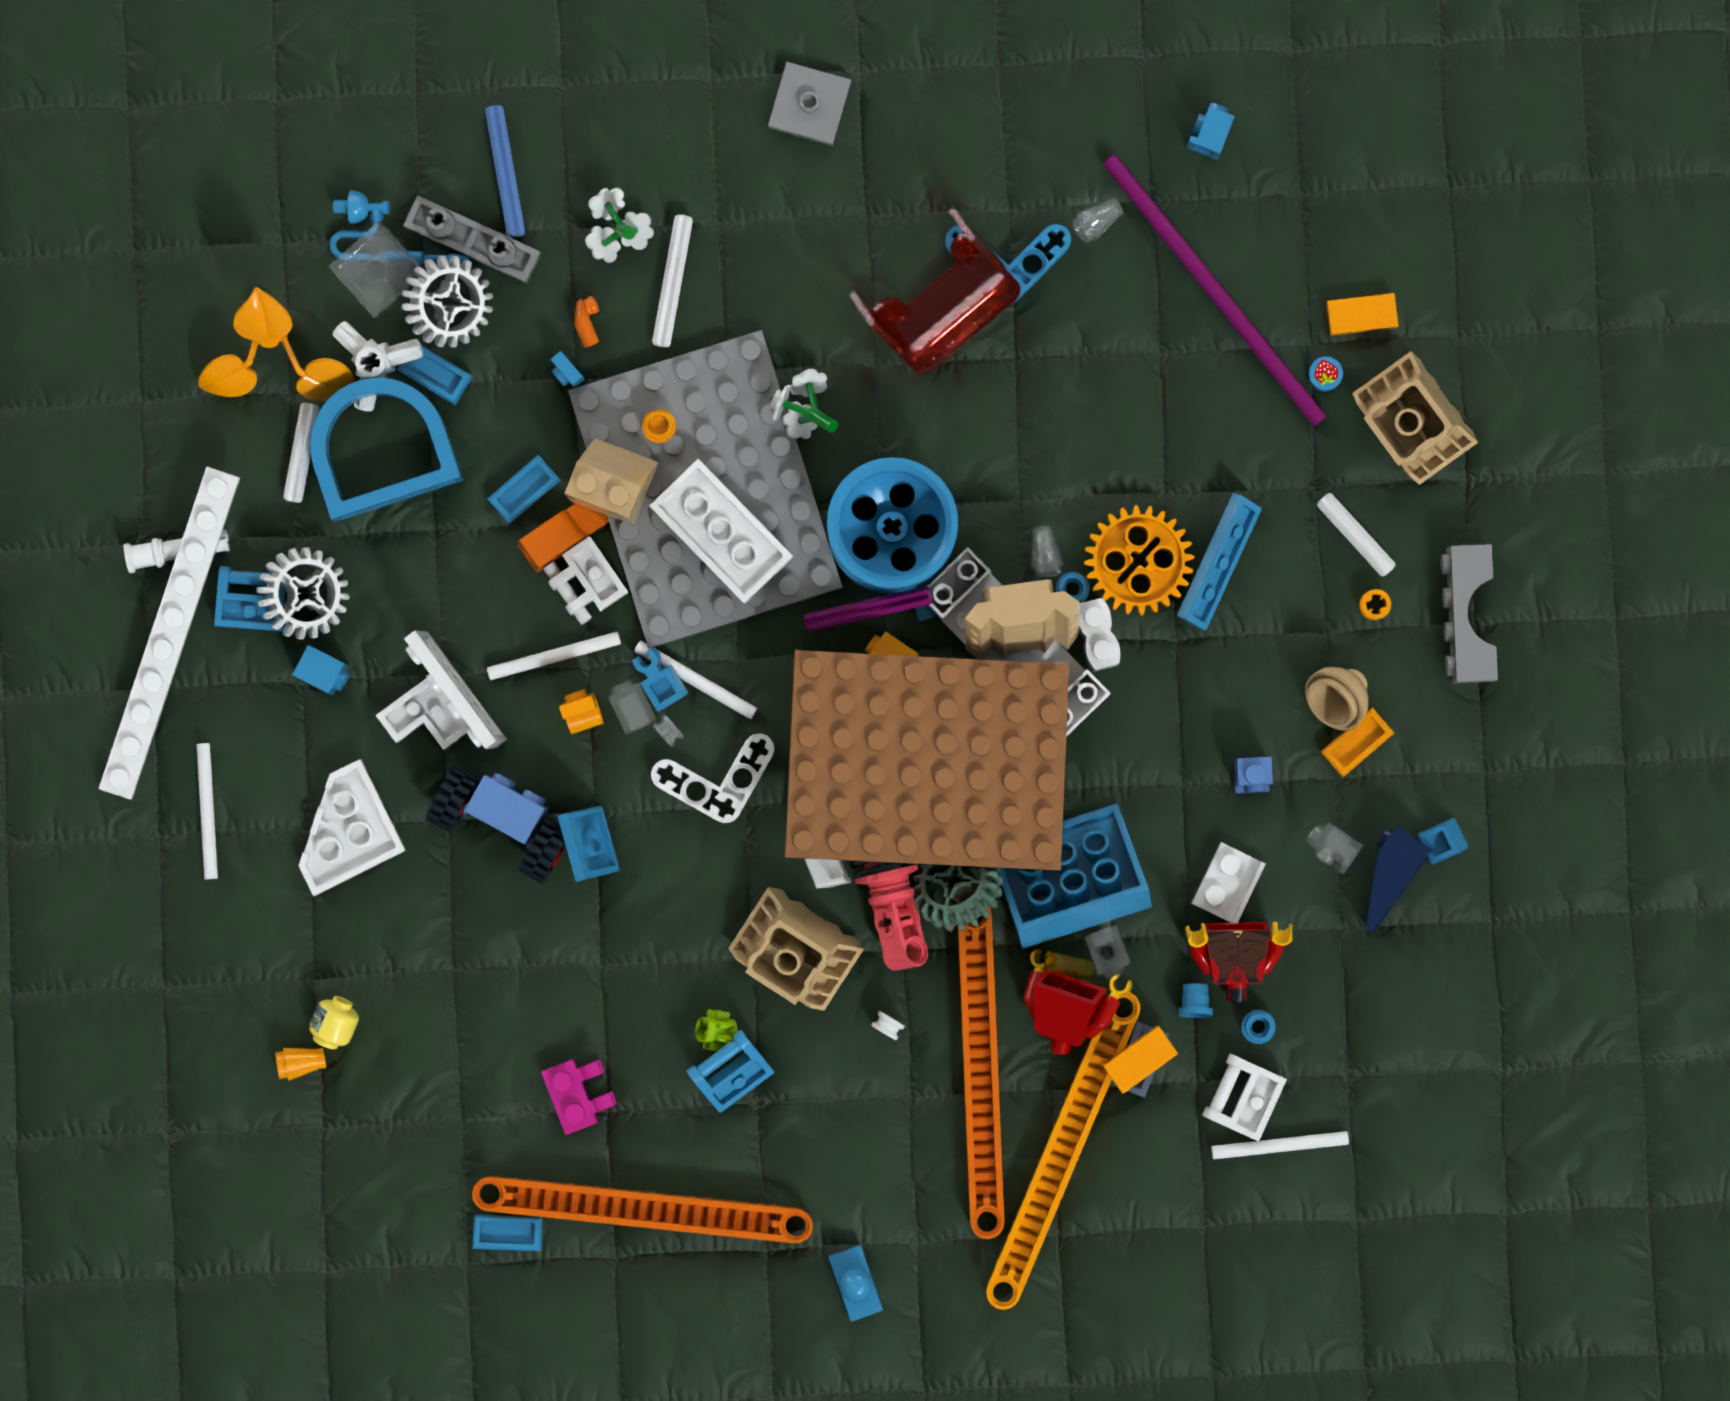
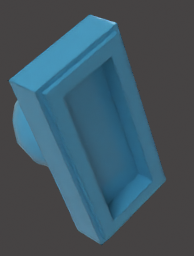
M861 1244L829 1255L828 1257L850 1321L852 1322L883 1311Z

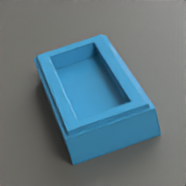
M423 346L422 358L398 366V372L455 406L473 378L469 373Z
M537 455L487 499L511 525L560 483L561 480L545 461Z
M474 1214L473 1249L542 1251L543 1217Z

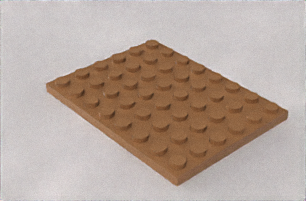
M795 650L785 858L1060 871L1069 664Z

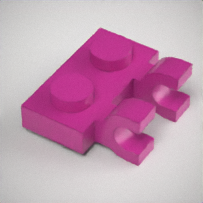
M572 1059L541 1072L565 1135L598 1123L596 1112L618 1104L613 1091L590 1100L584 1085V1080L605 1072L601 1059L579 1068L575 1059Z

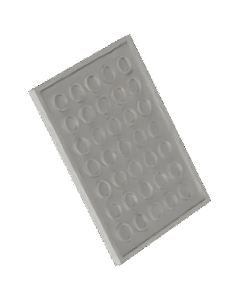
M762 330L568 390L586 449L597 438L659 462L635 525L633 526L607 516L648 648L657 647L843 588L797 441L788 436L786 431L787 425L783 423V416L788 413L787 409L784 407L780 417L776 421L772 420L775 410L770 409L771 397L775 395L777 390H780V386ZM656 409L668 411L676 422L674 436L669 441L661 444L649 441L642 430L644 417L650 411ZM697 459L793 555V558L746 604L649 507Z

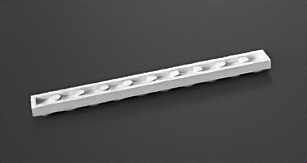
M206 467L98 788L100 790L130 800L133 799L240 477Z

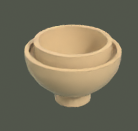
M1325 667L1316 671L1308 678L1305 685L1307 702L1313 714L1324 724L1337 730H1352L1363 721L1368 711L1367 680L1358 670Z

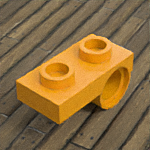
M585 689L565 695V702L559 706L562 718L566 720L571 735L604 724L594 693L587 695Z

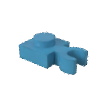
M652 647L647 651L651 658V664H645L640 656H637L632 661L636 670L645 673L647 679L640 684L657 712L686 696L688 691L671 664L664 669L660 665L661 655L655 647Z

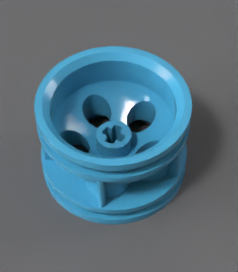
M895 457L867 462L848 474L832 496L827 514V532L830 549L836 563L845 575L867 590L881 594H894L919 588L928 584L939 575L948 563L954 549L958 532V514L953 496L937 474L918 462ZM906 484L912 488L915 497L908 507L898 508L892 504L889 494L894 486ZM867 497L875 502L877 511L872 519L862 521L854 516L852 505L858 498ZM931 516L937 521L939 530L935 536L929 539H922L915 534L913 527L919 517ZM888 520L892 524L898 521L901 525L898 527L900 534L897 536L893 533L886 535L883 532L886 529L884 523ZM861 537H869L877 544L878 551L869 560H862L853 552V544ZM906 548L912 551L916 558L914 567L908 571L895 569L891 564V556L896 550Z

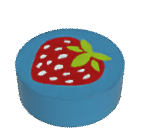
M1332 357L1316 359L1308 370L1310 384L1316 390L1322 392L1335 389L1343 377V369L1340 363Z

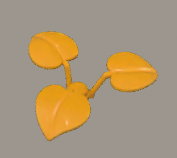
M255 287L249 298L237 310L233 319L235 331L242 337L252 340L246 361L242 362L238 356L233 354L217 357L203 369L198 379V385L203 391L223 397H239L249 393L257 383L256 372L248 367L253 363L258 344L265 348H273L279 342H282L296 373L301 376L296 382L297 391L310 400L327 401L338 390L358 381V379L352 375L345 364L331 358L313 360L308 363L305 370L302 369L288 341L287 334L292 328L290 314L275 298Z

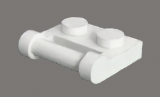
M1230 1053L1226 1061L1229 1065L1210 1107H1205L1202 1116L1259 1142L1287 1079ZM1243 1070L1250 1073L1235 1109L1231 1117L1222 1114V1111L1240 1071Z

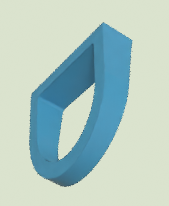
M368 378L348 384L326 401L315 419L310 439L311 459L330 518L334 522L464 480L446 426L439 412L422 393L401 381L388 378ZM370 396H390L403 400L413 406L427 424L441 468L344 501L329 455L330 435L337 418L351 404Z

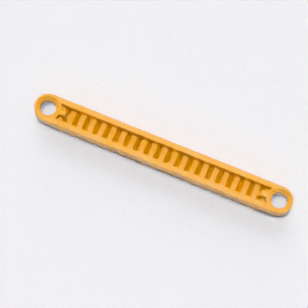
M1131 992L1120 996V998L1124 997L1131 1001L1133 1006L1131 1014L1123 1018L1115 1014L1110 1024L1096 1037L1090 1038L1080 1061V1065L987 1283V1299L997 1309L1005 1310L1015 1306L1026 1285L1112 1079L1102 1065L1125 1049L1138 1019L1140 1002ZM1000 1282H1006L1013 1288V1295L1007 1301H999L993 1295L994 1287Z

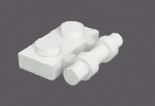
M590 536L562 555L569 565L568 568L561 572L555 562H552L543 569L550 579L548 583L553 591L557 590L567 604L566 610L571 616L575 615L581 625L592 618L586 609L589 603L594 601L602 612L629 593ZM575 576L586 590L579 597L568 583Z

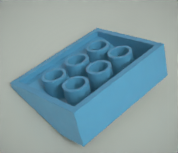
M1118 804L1063 821L1060 871L1000 868L999 872L1003 877L1001 887L1022 949L1152 907L1149 888Z

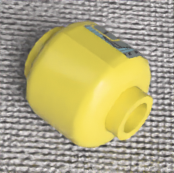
M334 996L333 1000L325 999L318 1003L309 1023V1031L313 1035L314 1042L325 1048L335 1050L338 1049V1046H344L350 1042L359 1021L357 1012L352 1009L353 1003L340 996Z

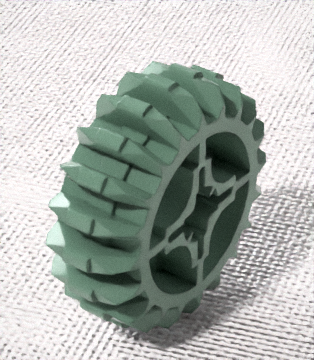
M918 864V872L920 874L912 876V882L915 885L913 888L916 893L914 895L915 907L918 911L922 912L921 915L926 921H931L938 929L944 925L946 930L952 932L956 925L960 930L965 931L966 925L969 922L978 927L977 919L980 916L989 919L987 909L998 908L995 898L1003 896L1002 889L1000 888V885L1003 884V877L999 873L1000 868ZM970 868L980 871V880H975L970 875ZM935 892L941 893L945 898V905L934 901Z

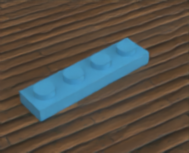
M1232 494L1182 602L1177 617L1204 631L1207 630L1262 510L1261 507L1244 496Z

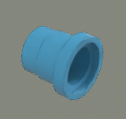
M1190 983L1183 985L1182 1007L1179 1008L1180 1017L1207 1018L1213 1016V1009L1209 1008L1207 984Z

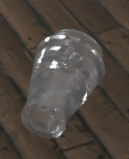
M1111 198L1104 203L1077 213L1076 218L1072 220V227L1084 243H1088L1091 240L1095 242L1117 218L1123 215V209L1116 199Z
M1040 526L1032 529L1031 570H1034L1035 577L1049 578L1060 575L1062 573L1061 566L1064 565V562L1053 536L1052 527Z

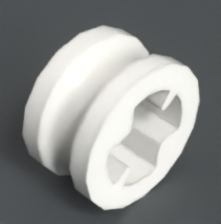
M879 1011L877 1014L879 1016L878 1021L872 1022L871 1026L897 1041L899 1038L897 1032L900 1029L903 1030L905 1025Z

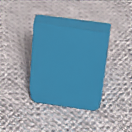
M1454 817L1417 834L1420 841L1433 850L1428 857L1432 865L1461 853L1468 848V844Z

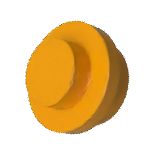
M656 409L650 411L644 417L642 430L649 441L661 444L669 441L674 436L676 422L668 411Z

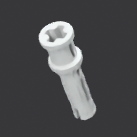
M226 529L222 531L215 553L230 551ZM153 538L150 543L131 546L130 543L124 544V556L128 572L130 574L135 573L136 569L150 566L164 568L168 561L176 559L182 538L165 542L162 539Z

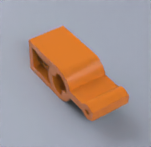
M574 504L520 539L517 547L536 573H539L547 565L562 557L568 550L609 523V520L602 513Z

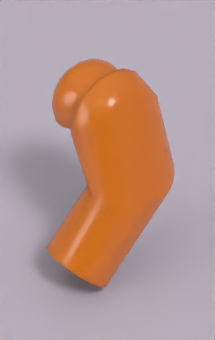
M589 296L584 300L582 298L579 299L575 306L574 325L584 348L599 342L589 316L599 312L598 304L593 296Z

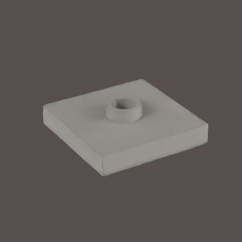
M786 61L768 128L833 146L851 80Z

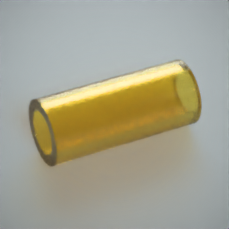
M1049 952L1044 961L1046 971L1065 974L1079 979L1088 980L1094 971V964L1091 960L1066 954Z

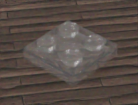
M379 221L335 260L329 268L372 317L375 318L402 294L403 290H407L411 286L406 282L408 277L416 280L419 278L415 274L414 268L420 266Z

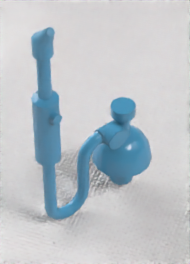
M350 190L348 200L333 201V212L348 214V220L351 224L363 221L369 212H371L370 220L372 221V227L368 231H339L332 236L330 249L337 258L343 260H380L382 264L423 265L427 259L437 262V258L440 255H425L423 251L383 250L380 254L340 252L336 246L340 238H367L373 236L377 232L380 222L384 219V214H390V202L369 203L368 198L364 194L354 190ZM450 253L449 255H443L446 256L448 262L451 256H458L460 263L464 260H469L468 256Z

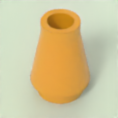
M283 1048V1051L275 1052L279 1079L288 1078V1081L318 1069L326 1068L323 1048Z

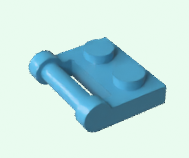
M220 566L214 626L283 632L284 625L278 630L272 628L275 617L267 620L263 618V614L270 609L268 606L259 607L258 601L266 600V596L229 593L231 584L267 586V583L259 579L260 574L272 575V573L232 570L230 566ZM280 582L278 592L279 600L283 607L287 601V592L281 586L282 582Z
M742 1030L735 1033L732 1041L696 1067L694 1064L686 1070L693 1082L719 1113L723 1112L775 1073ZM741 1050H744L742 1055L707 1080L705 1078Z

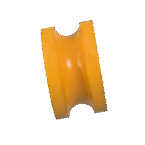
M1373 589L1362 595L1359 601V609L1365 618L1379 620L1389 613L1392 603L1386 592L1380 589ZM1372 595L1378 596V601L1383 600L1384 607L1378 610V614L1371 613L1373 609L1368 610L1366 602L1372 600Z

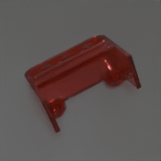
M954 207L948 212L963 231L954 239L950 248L951 254L957 263L906 305L897 297H888L871 308L855 291L849 295L870 327L918 373H927L934 370L1014 303L1021 291L1020 285L983 238Z

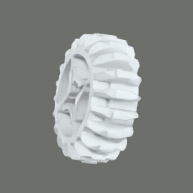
M440 255L437 258V265L432 259L425 260L427 271L421 267H415V274L419 278L417 280L410 277L406 279V282L413 286L412 291H402V296L410 298V303L402 304V310H412V314L405 318L406 323L417 322L412 332L416 335L424 332L423 341L430 343L435 338V345L438 347H443L446 340L449 347H457L458 338L464 344L469 343L468 332L474 336H479L480 330L476 326L477 323L481 325L488 324V320L482 317L483 312L491 313L493 311L492 307L484 305L485 300L493 298L492 293L483 292V289L489 285V281L484 279L477 281L482 271L478 268L471 270L472 262L464 260L460 264L458 256H451L448 262L446 256ZM446 274L445 280H441V285L437 291L433 293L426 292L434 279ZM458 277L468 287L471 301L461 296L460 283H457ZM443 297L452 298V301L460 302V305H442V302L435 301L434 298L443 299ZM424 302L433 306L435 319L438 320L437 326L428 319L424 309ZM462 310H467L468 314L464 320L457 326L449 329V324L453 323L455 315Z
M308 547L302 548L300 556L295 548L289 549L288 558L283 553L276 555L278 565L273 562L266 564L267 569L272 575L260 574L259 579L267 583V587H258L256 590L259 594H266V600L258 601V606L269 607L270 610L263 614V618L265 620L273 617L276 618L272 623L274 630H278L285 624L283 635L286 637L291 636L295 630V636L299 640L304 639L306 631L311 639L317 638L318 629L324 634L330 632L328 622L334 625L339 624L340 620L335 612L345 613L347 610L345 606L339 604L340 600H348L350 597L347 593H340V588L348 585L347 580L338 581L337 576L343 573V569L340 567L331 570L334 559L329 557L322 562L323 552L320 550L315 551L311 557V551ZM297 565L315 570L312 575L307 576L303 581L296 576L291 577L287 573L288 570ZM323 580L327 588L326 605H324L325 601L319 595V587ZM280 582H282L281 586L287 592V601L283 607L280 603L278 592ZM307 587L308 593L305 594H308L309 598L299 600L298 594L301 593L297 592L298 588ZM303 606L310 611L315 610L319 614L308 622L299 621L291 617L294 612L299 611Z

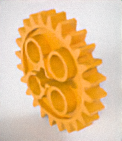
M1135 505L1132 515H1128L1124 507L1120 508V518L1118 520L1111 513L1108 514L1107 519L1110 525L1106 526L1099 522L1096 526L1101 535L1090 534L1089 539L1096 544L1095 547L1090 546L1084 549L1086 553L1093 555L1092 559L1083 562L1084 566L1093 567V571L1086 576V579H1096L1098 582L1092 588V591L1096 592L1102 589L1105 592L1102 596L1104 601L1112 598L1114 600L1112 610L1114 611L1120 604H1124L1126 615L1130 614L1133 607H1137L1139 615L1143 616L1145 606H1149L1153 613H1157L1158 602H1161L1168 608L1170 606L1169 594L1177 599L1181 596L1176 588L1177 585L1181 587L1189 585L1182 578V575L1193 573V569L1185 566V562L1193 560L1194 555L1185 554L1184 552L1192 543L1189 541L1181 542L1180 540L1186 530L1181 529L1175 532L1173 527L1177 520L1174 518L1168 523L1164 522L1165 511L1160 512L1157 517L1152 516V506L1147 508L1145 514H1140L1138 505ZM1140 528L1146 533V542L1143 545L1138 546L1130 542L1128 533L1131 529ZM1158 537L1160 539L1159 544L1144 559V563L1147 566L1145 568L1141 565L1138 566L1122 584H1119L1118 578L1134 560L1131 554L1140 555L1149 543ZM1162 550L1170 554L1172 561L1168 568H1160L1154 563L1153 558L1157 551ZM1117 553L1121 555L1124 561V566L1121 570L1114 571L1107 567L1105 560L1108 554ZM1134 576H1143L1148 580L1149 589L1146 593H1137L1132 589L1131 580Z

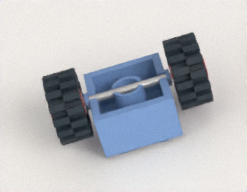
M455 766L441 785L439 792H437L435 800L432 802L427 813L426 820L450 833L455 829L458 821L461 820L463 813H469L517 841L526 844V848L529 850L525 854L518 871L544 884L566 846L560 824L549 817L545 820L550 811L549 808L543 806L546 799L530 790L525 789L523 794L514 790L516 783L501 774L495 773L493 777L484 775L480 782L479 778Z

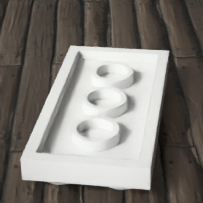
M699 459L649 505L744 604L793 558V555Z
M415 630L404 639L409 645L406 648L408 655L417 665L420 663L424 665L429 672L426 678L430 685L437 692L442 690L450 700L446 703L448 709L456 719H464L470 728L466 732L477 747L482 745L485 749L498 748L507 741L501 730L427 631Z

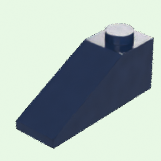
M1398 825L1394 831L1388 828L1377 843L1381 849L1377 853L1366 930L1371 933L1376 931L1433 851Z

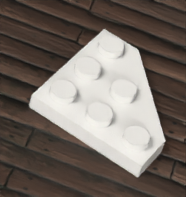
M362 759L329 774L325 792L310 830L308 842L298 865L313 896H317L407 851Z

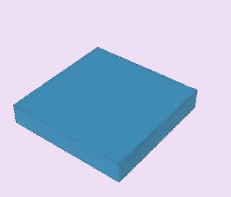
M602 806L557 816L576 882L619 871L620 868Z

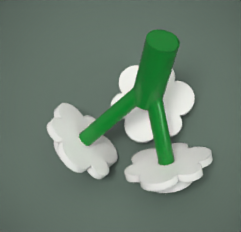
M604 188L588 202V206L592 210V216L595 219L601 217L605 220L613 219L616 224L615 231L610 227L602 229L600 226H595L591 230L592 233L587 235L585 239L586 245L592 250L593 257L598 260L603 258L607 263L614 262L617 258L616 252L621 249V245L617 241L618 238L622 237L621 242L624 246L632 245L634 249L642 250L647 246V239L652 238L654 235V230L649 227L651 224L650 216L646 213L636 215L634 212H628L625 215V220H621L617 210H621L625 206V202L623 201L624 193L620 188L612 190Z
M807 369L792 378V385H785L783 391L777 390L775 395L771 397L770 409L775 410L772 420L776 421L780 417L783 408H787L788 413L783 416V423L787 425L786 431L790 438L797 439L801 437L802 439H808L811 436V431L815 430L817 426H820L829 433L835 432L838 428L836 420L819 410L815 393H821L827 388L825 382L827 376L825 373H818L815 369ZM791 391L794 395L802 394L803 397H809L810 405H801L799 402L787 401L789 392Z

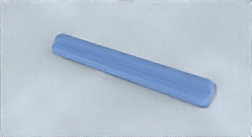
M501 105L487 107L485 114L508 237L517 238L525 235L524 221L504 109Z

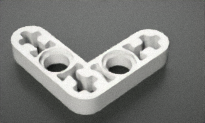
M759 733L750 736L742 746L720 787L669 759L661 760L653 766L651 779L658 788L722 823H731L741 814L772 759L774 744L767 735ZM762 739L766 741L765 748L769 751L766 756L761 754L758 756L755 764L761 765V768L756 772L752 766L740 761L743 756L750 760L753 754L750 744L752 742L759 743ZM669 765L672 766L673 775L682 779L683 772L689 775L682 784L680 794L673 791L678 786L674 782L669 780L665 784L659 782L661 776L657 772L660 767L666 769ZM743 768L749 770L752 774L751 784L746 788L736 787L732 778L736 770ZM692 782H701L706 788L705 797L700 801H692L687 796V787ZM712 789L719 792L715 796L717 800L725 802L729 798L733 801L731 805L735 809L733 815L726 814L724 818L720 817V809L713 804L710 805V810L703 808V805L711 797Z

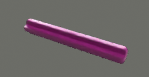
M919 587L804 615L805 628L809 632L930 605L932 603V595L929 587Z

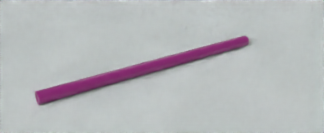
M1116 154L1111 156L1103 163L1106 170L1312 426L1315 427L1327 417L1119 157Z

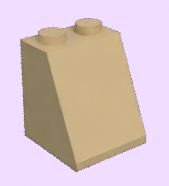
M595 438L578 459L564 494L575 504L634 526L659 462Z

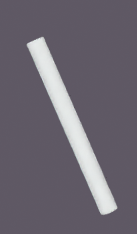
M617 631L487 667L489 679L494 680L621 644Z
M640 640L634 652L651 661L647 653L651 648H648L647 643ZM659 651L661 655L660 665L663 669L671 664L681 680L751 720L758 708Z
M210 743L196 744L204 880L218 879Z
M1343 1131L1261 1140L1259 1142L1211 1146L1214 1160L1349 1145L1348 1132Z

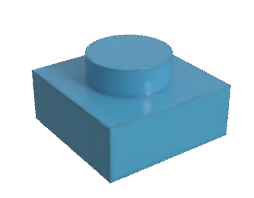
M561 351L550 359L555 366L551 372L564 387L570 383L573 388H577L585 382L583 376Z

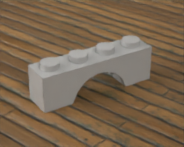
M1492 544L1450 546L1446 548V554L1441 555L1442 575L1447 574V588H1443L1442 603L1443 608H1448L1449 622H1444L1445 642H1450V656L1445 658L1446 675L1451 676L1452 684L1497 681L1496 646L1479 638L1471 628L1468 619V604L1472 594L1481 584L1493 579Z

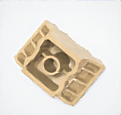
M1412 351L1352 393L1358 407L1365 415L1364 420L1396 464L1398 466L1401 465L1407 474L1419 485L1478 443L1473 430L1464 423L1459 411L1455 409L1453 404L1451 405L1440 390L1436 380L1426 371L1422 361Z
M1046 579L986 588L982 592L984 602L976 603L965 617L966 650L979 660H984L991 649L1005 659L1008 654L1041 650L1046 653L1054 641L1068 650L1079 635L1080 602L1065 591L1053 592L1052 580Z
M772 887L766 889L728 948L734 958L747 967L745 973L794 1005L800 1001L809 1008L823 1011L864 950L856 937L844 935L837 924L822 919L810 911L802 902L790 900L782 889Z

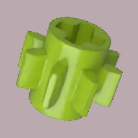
M708 1009L707 1017L702 1016L698 1019L695 1034L699 1042H704L703 1049L718 1051L734 1039L733 1035L738 1032V1027L734 1019H729L730 1012Z

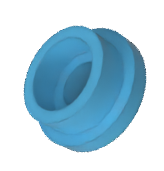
M1069 572L1062 575L1057 581L1056 592H1066V586L1074 583L1078 586L1079 592L1072 597L1083 603L1090 591L1087 579L1077 572Z
M1253 1010L1247 1013L1241 1023L1242 1034L1248 1041L1254 1044L1268 1042L1273 1037L1276 1029L1273 1017L1263 1010ZM1256 1020H1261L1264 1024V1029L1261 1033H1255L1252 1030V1024Z

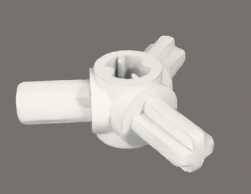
M346 321L340 323L332 333L353 355L351 361L356 365L355 375L359 376L360 380L386 378L388 373L395 371V366L423 357V349L418 339H412L389 346L386 342L377 344L373 339L369 341L364 339ZM377 354L375 359H380V366L371 369L373 364H368V358ZM377 396L358 400L354 403V406L359 410L373 411Z

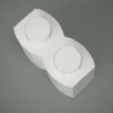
M1102 598L1080 603L1079 633L1085 639L1083 644L1085 661L1093 672L1115 667L1120 662L1119 643L1110 631L1112 625L1111 613L1108 605Z

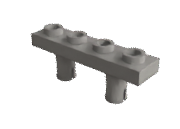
M418 195L403 225L404 228L462 255H466L526 284L541 255L540 251Z

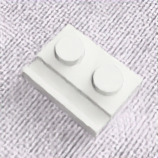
M1220 842L1191 904L1228 922L1238 923L1266 864Z

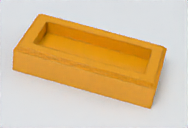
M1395 293L1326 302L1330 336L1399 327Z
M1372 707L1367 711L1365 718L1356 728L1343 731L1322 749L1320 753L1338 774L1344 777L1389 739L1394 732Z
M1156 1025L1102 1066L1120 1092L1124 1094L1178 1055V1053L1161 1028Z

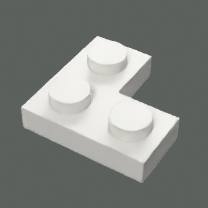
M427 678L376 715L396 743L425 724L442 749L446 750L467 734L466 731L470 729L463 718L458 720L454 717L446 705L450 700L442 690L437 692L430 685Z

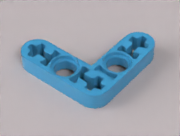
M1053 224L1045 228L1008 265L972 229L965 225L952 227L946 234L945 239L948 252L998 301L1008 305L1020 300L1067 252L1071 244V235L1068 229L1063 225ZM1050 233L1054 236L1061 233L1063 235L1061 242L1064 246L1061 248L1057 245L1053 246L1048 252V255L1053 258L1048 261L1045 254L1035 247L1040 244L1041 248L1044 249L1049 244L1050 238L1048 235ZM957 234L961 237L963 234H966L968 236L966 240L967 245L972 250L975 248V245H978L981 249L974 252L970 260L966 261L964 257L968 256L969 252L962 246H959L957 249L953 247L955 241L952 237L953 235ZM1030 255L1037 256L1042 262L1040 271L1033 274L1025 271L1022 265L1024 258ZM980 256L990 257L994 261L993 270L987 274L978 272L975 268L977 258ZM1000 268L1005 271L1000 277L1006 283L1011 281L1016 283L1014 288L1016 294L1014 296L1010 293L1005 296L1002 295L1003 286L999 281L995 280L993 285L988 282L996 276Z

